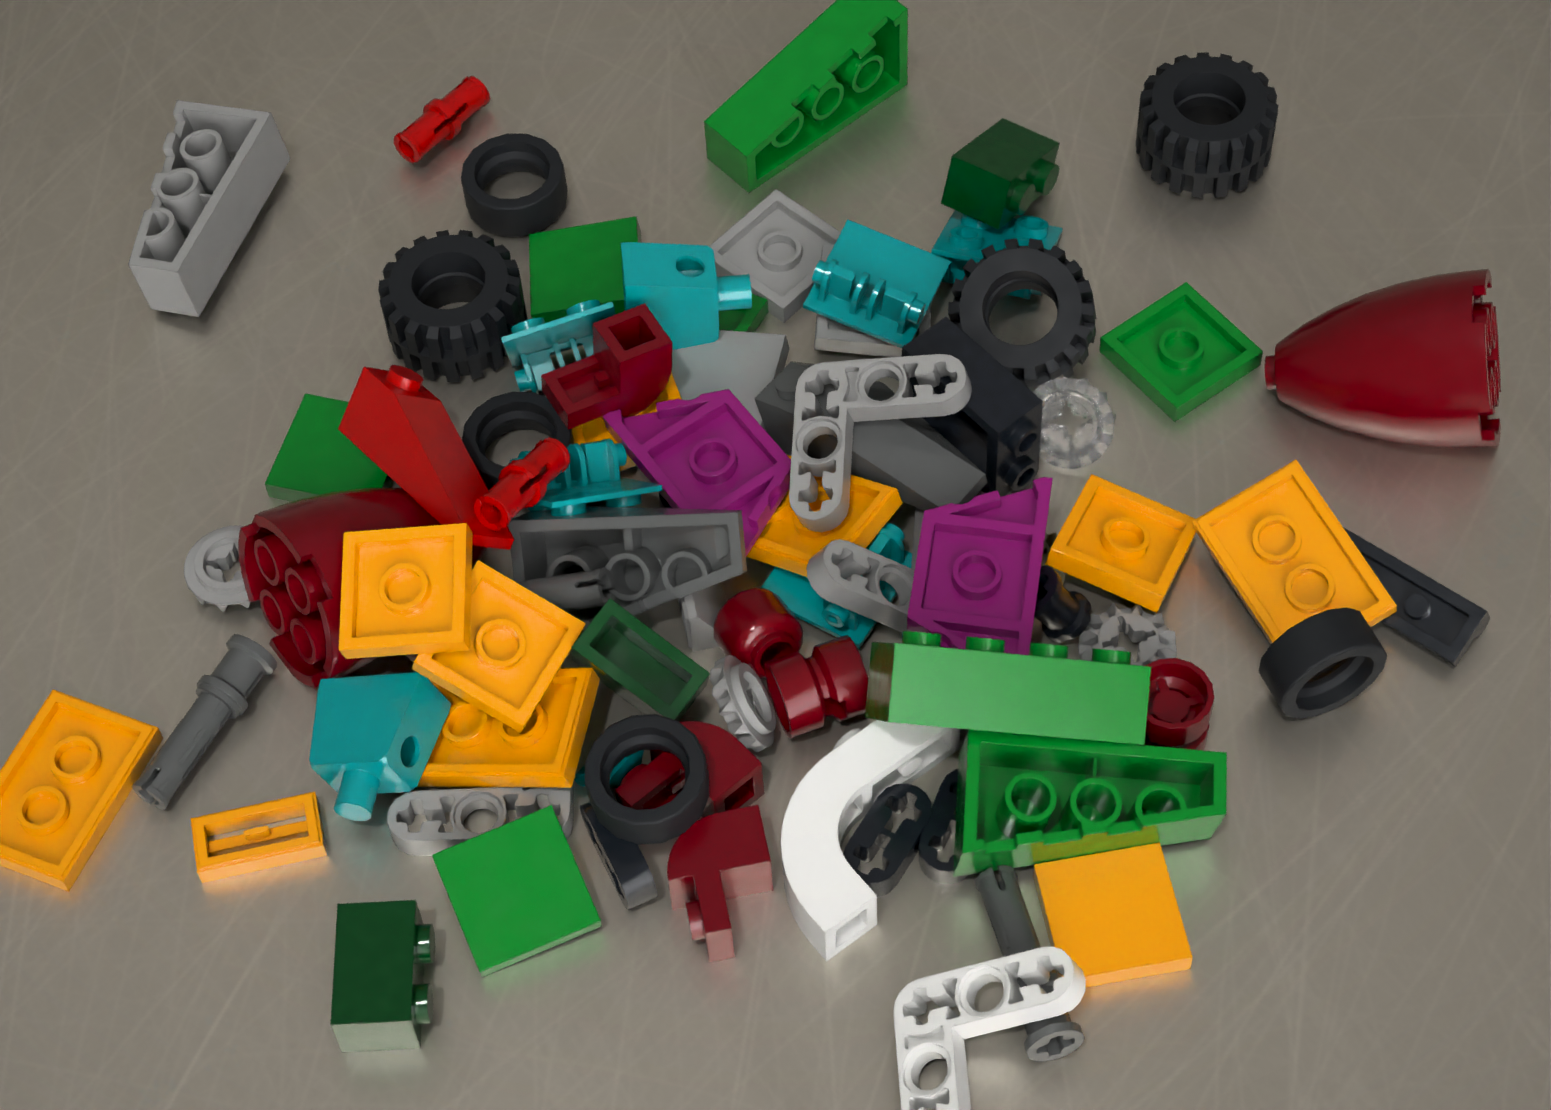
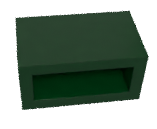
M1002 118L952 155L941 204L999 230L1017 214L1023 215L1030 204L1041 195L1046 196L1051 192L1059 175V165L1055 164L1060 143Z
M610 598L571 647L572 660L582 668L592 667L603 684L645 715L657 714L680 721L707 686L710 676L707 670Z
M416 900L337 904L330 1025L341 1052L421 1048L422 1024H431L433 1019L432 987L430 983L423 984L424 964L434 963L435 933L433 924H423Z

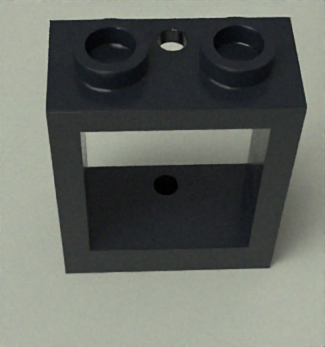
M945 317L902 347V357L932 354L952 355L964 365L971 381L972 393L966 406L957 413L947 416L922 418L985 473L987 484L981 489L983 493L998 490L1000 497L1012 490L1020 491L1032 482L1039 469L1043 401L950 319ZM950 376L940 377L939 386L933 387L936 394L945 393L946 385L952 383ZM911 377L910 382L912 384L913 397H915L917 394L914 385L919 384L916 377Z

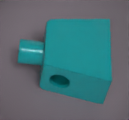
M640 242L621 243L624 311L645 303L671 339L672 350L712 343L719 339V311L752 309L749 274L717 277L714 250L709 246Z
M417 672L320 680L309 761L311 768L338 793L334 805V811L338 815L353 821L369 820L377 794L410 792L418 786L451 707L449 700L428 678Z

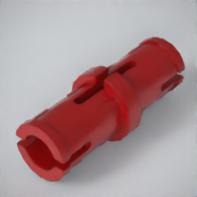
M467 76L442 99L435 98L427 103L423 108V115L401 133L399 132L394 136V145L399 154L410 163H418L425 154L443 139L451 140L458 135L462 129L461 124L490 102V94L485 85L476 77Z
M547 437L543 441L540 440L535 445V448L523 459L513 460L506 465L500 472L499 481L475 501L474 513L479 522L490 530L499 531L501 528L507 527L510 521L523 508L536 505L545 496L547 485L569 467L570 454L563 443L557 439Z

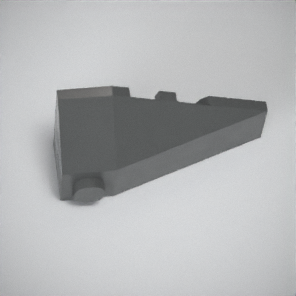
M791 361L755 397L766 432L788 455H792L796 385L798 378L804 370L813 365L811 363ZM875 381L869 389L868 396L873 400L883 401L891 398L895 393L884 383ZM832 384L824 385L823 393L815 395L822 407V416L831 417L826 406L828 393L835 391ZM923 418L854 422L851 475L897 488L902 502L924 511L950 503L965 504L971 501L987 484L985 473ZM820 435L809 444L807 454L815 459L825 458L836 449L838 440L833 435Z
M587 507L586 513L571 516H552L551 510L529 511L513 518L508 525L515 539L511 547L513 578L515 582L592 571L605 567L613 577L615 590L602 591L603 594L612 593L615 595L614 602L633 616L747 572L742 510ZM602 607L566 612L586 623L582 631L583 633Z

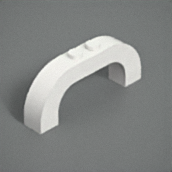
M875 720L862 730L855 728L843 735L834 746V749L818 761L798 784L787 806L781 832L784 889L788 905L797 925L826 961L877 925V895L850 866L841 851L846 835L859 820L866 816L877 797L886 788L895 784H911L960 749L968 729Z

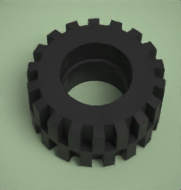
M1209 52L1197 53V57L1194 58L1182 55L1175 58L1173 65L1163 63L1157 67L1156 75H1149L1145 81L1144 91H1141L1135 146L1136 153L1140 154L1139 163L1144 170H1152L1151 178L1158 184L1167 182L1170 191L1178 194L1183 190L1192 192L1191 197L1203 198L1204 193H1213L1215 198L1227 196V190L1233 189L1238 193L1248 187V180L1256 182L1263 175V168L1268 167L1278 114L1277 94L1274 87H1268L1269 79L1262 72L1253 73V65L1244 60L1237 63L1232 61V56L1221 54L1220 57H1211Z
M448 230L436 232L437 237L434 238L419 237L413 240L414 246L412 248L402 247L395 253L396 262H387L383 269L384 279L379 281L380 304L393 352L398 359H404L406 368L415 372L422 369L424 378L435 381L440 375L446 376L447 382H460V376L471 375L473 380L483 377V370L489 367L496 371L504 365L503 357L508 356L501 337L512 334L511 328L514 325L528 320L516 260H511L510 251L503 245L495 246L493 238L484 234L474 238L472 231L460 230L458 235H449ZM468 302L466 305L453 309H439L451 303Z
M1017 238L1004 240L1005 249L995 251L993 245H990L981 250L982 260L976 263L973 259H970L963 267L964 278L962 280L956 278L951 289L954 299L953 302H948V316L956 326L1026 387L1040 386L1041 392L1052 389V381L1060 377L1065 382L1074 375L1073 367L1077 363L1083 365L1089 355L1088 346L1090 343H1094L1096 335L1095 319L1097 318L1093 293L1089 281L1085 280L1082 268L1075 260L1068 261L1064 250L1053 245L1051 250L1045 249L1042 240L1030 238L1028 246H1019ZM1031 289L1049 296L1056 305L1057 319L1052 329L1043 338L1027 345H1013L1003 342L994 336L990 329L989 318L994 306L1005 295L1016 290Z

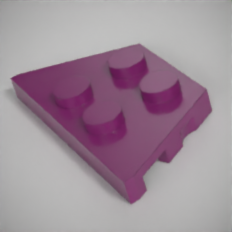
M729 389L704 393L692 400H681L678 398L657 402V412L623 418L621 410L610 411L603 416L608 432L618 443L623 444L628 456L651 483L662 485V491L658 492L673 509L742 510L746 556L748 555L789 490L791 459Z
M1042 477L1034 479L1032 488L1000 497L998 490L974 496L971 501L965 504L950 503L924 511L907 614V629L909 631L942 634L941 647L965 649L966 637L1005 640L1004 653L1029 655L1053 478Z

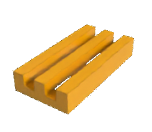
M316 792L190 818L197 874L201 882H210L327 856L326 844L323 839V824L320 818V805ZM306 816V820L273 828H269L266 825ZM247 829L241 835L209 842L207 840V837Z

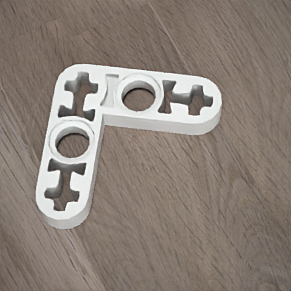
M1050 946L919 978L908 983L899 992L894 1002L893 1011L901 1110H927L926 1108L936 1110H971L964 1039L1060 1016L1071 1011L1080 1003L1085 993L1086 979L1083 970L1064 950ZM1057 969L1064 977L1054 980V991L1046 993L1039 985L1049 982V971ZM1020 977L1028 986L1020 987L1017 978ZM990 982L1002 983L1004 991L1000 1003L990 1011H976L974 1003L977 992ZM932 1000L940 1008L930 1011L928 1022L922 1024L916 1017L926 1013L927 1002ZM957 1006L961 1015L958 1016L951 1008ZM935 1059L946 1060L948 1068L944 1081L932 1090L920 1089L919 1075L923 1067Z

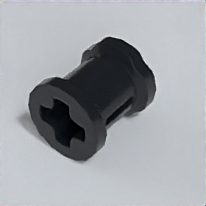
M1046 565L1041 566L1035 618L1042 623L1043 632L1052 641L1063 643L1067 640L1075 639L1085 630L1090 622L1091 603L1083 594L1076 591L1069 592L1063 586L1061 576L1053 568Z

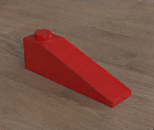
M391 365L389 370L364 366L338 430L441 525L467 523L473 532L472 546L510 550L515 539L508 526L504 529L501 528L499 531H494L483 526L474 513L475 501L481 495L483 496L488 491V488L442 402L422 385L423 377L415 371L399 365Z

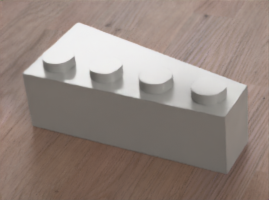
M177 100L173 112L176 125L173 133H167L163 145L166 159L162 172L155 173L151 186L154 195L151 209L145 210L128 265L151 309L199 317L291 158L271 112Z

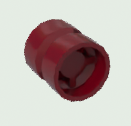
M848 635L815 645L811 657L806 658L797 651L764 663V673L769 694L779 722L789 739L824 727L827 716L831 715L838 722L865 713L868 676L857 647Z
M1178 658L1158 659L1146 664L1145 666L1151 667L1144 745L1204 750L1214 703L1213 685L1206 673L1192 662Z

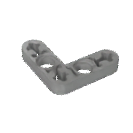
M932 354L831 361L813 364L804 370L798 378L795 392L789 500L791 508L805 528L815 532L829 531L840 525L847 516L850 501L854 422L947 416L957 413L966 406L971 397L972 386L967 371L959 359L952 355ZM950 376L952 383L946 385L945 393L936 394L933 387L939 386L940 377ZM891 377L899 381L898 390L891 398L883 401L869 398V389L878 379ZM911 377H916L919 384L914 385L917 394L915 397H913ZM832 384L835 388V391H831L827 395L826 409L831 417L822 416V407L815 396L823 393L824 385ZM827 434L837 438L836 449L829 456L821 459L808 456V446L816 437ZM814 476L822 477L823 488L830 500L822 501L821 510L814 512L808 503L817 500L818 483Z
M917 507L915 510L911 568L852 542L838 539L828 543L809 559L807 578L812 588L819 596L831 603L900 632L909 631L907 629V614L924 510ZM880 580L889 583L896 590L899 597V606L893 605L883 596L880 590Z
M574 782L572 788L498 787L408 792L396 798L389 807L387 814L388 827L392 840L399 850L408 855L430 856L485 833L470 832L463 826L465 818L475 810L488 809L498 816L497 822L491 829L486 831L488 832L509 823L507 810H516L517 817H514L516 820L552 805L567 840L573 828ZM446 812H450L453 832H445L443 824H447ZM414 815H425L427 821L422 823L421 831L409 832L408 825L413 824Z

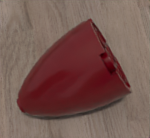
M1480 269L1438 274L1401 282L1366 293L1333 307L1306 322L1276 344L1275 355L1265 357L1267 389L1277 390V395L1281 402L1311 418L1336 428L1374 439L1444 448L1498 447L1501 433L1500 419H1489V415L1495 414V407L1499 406V392H1501L1496 306H1493V302H1483L1482 296L1486 295L1487 288H1492L1490 270Z
M363 488L299 499L255 514L251 524L240 528L238 540L239 562L249 602L260 600L267 623L278 635L271 638L269 645L290 673L309 687H318L321 679L342 678L379 658L346 659L339 651L344 532L441 525L402 488ZM472 546V569L477 561L481 560L488 547Z

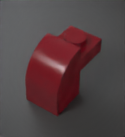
M641 304L593 323V355L541 375L542 391L568 430L602 417L610 411L621 410L623 418L635 416L647 409L659 397L669 381L672 372V341L646 304Z
M698 721L680 722L695 734L706 756L710 796L701 815L702 817L718 812L749 807L764 795L762 762L728 731L710 723ZM658 749L650 750L651 762L648 765L640 764L630 770L621 781L620 786L615 790L617 801L623 806L636 810L655 809L671 802L682 791L685 784V770L680 759L668 752Z
M759 805L718 812L703 817L678 837L669 855L667 876L672 910L686 908L692 941L705 939L709 963L735 958L732 928L726 900L773 891L771 859Z

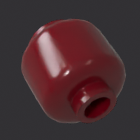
M764 588L748 589L728 599L719 610L713 624L714 639L725 656L732 655L742 663L748 664L760 679L765 678V662L797 651L799 652L803 644V629L797 617L780 596Z

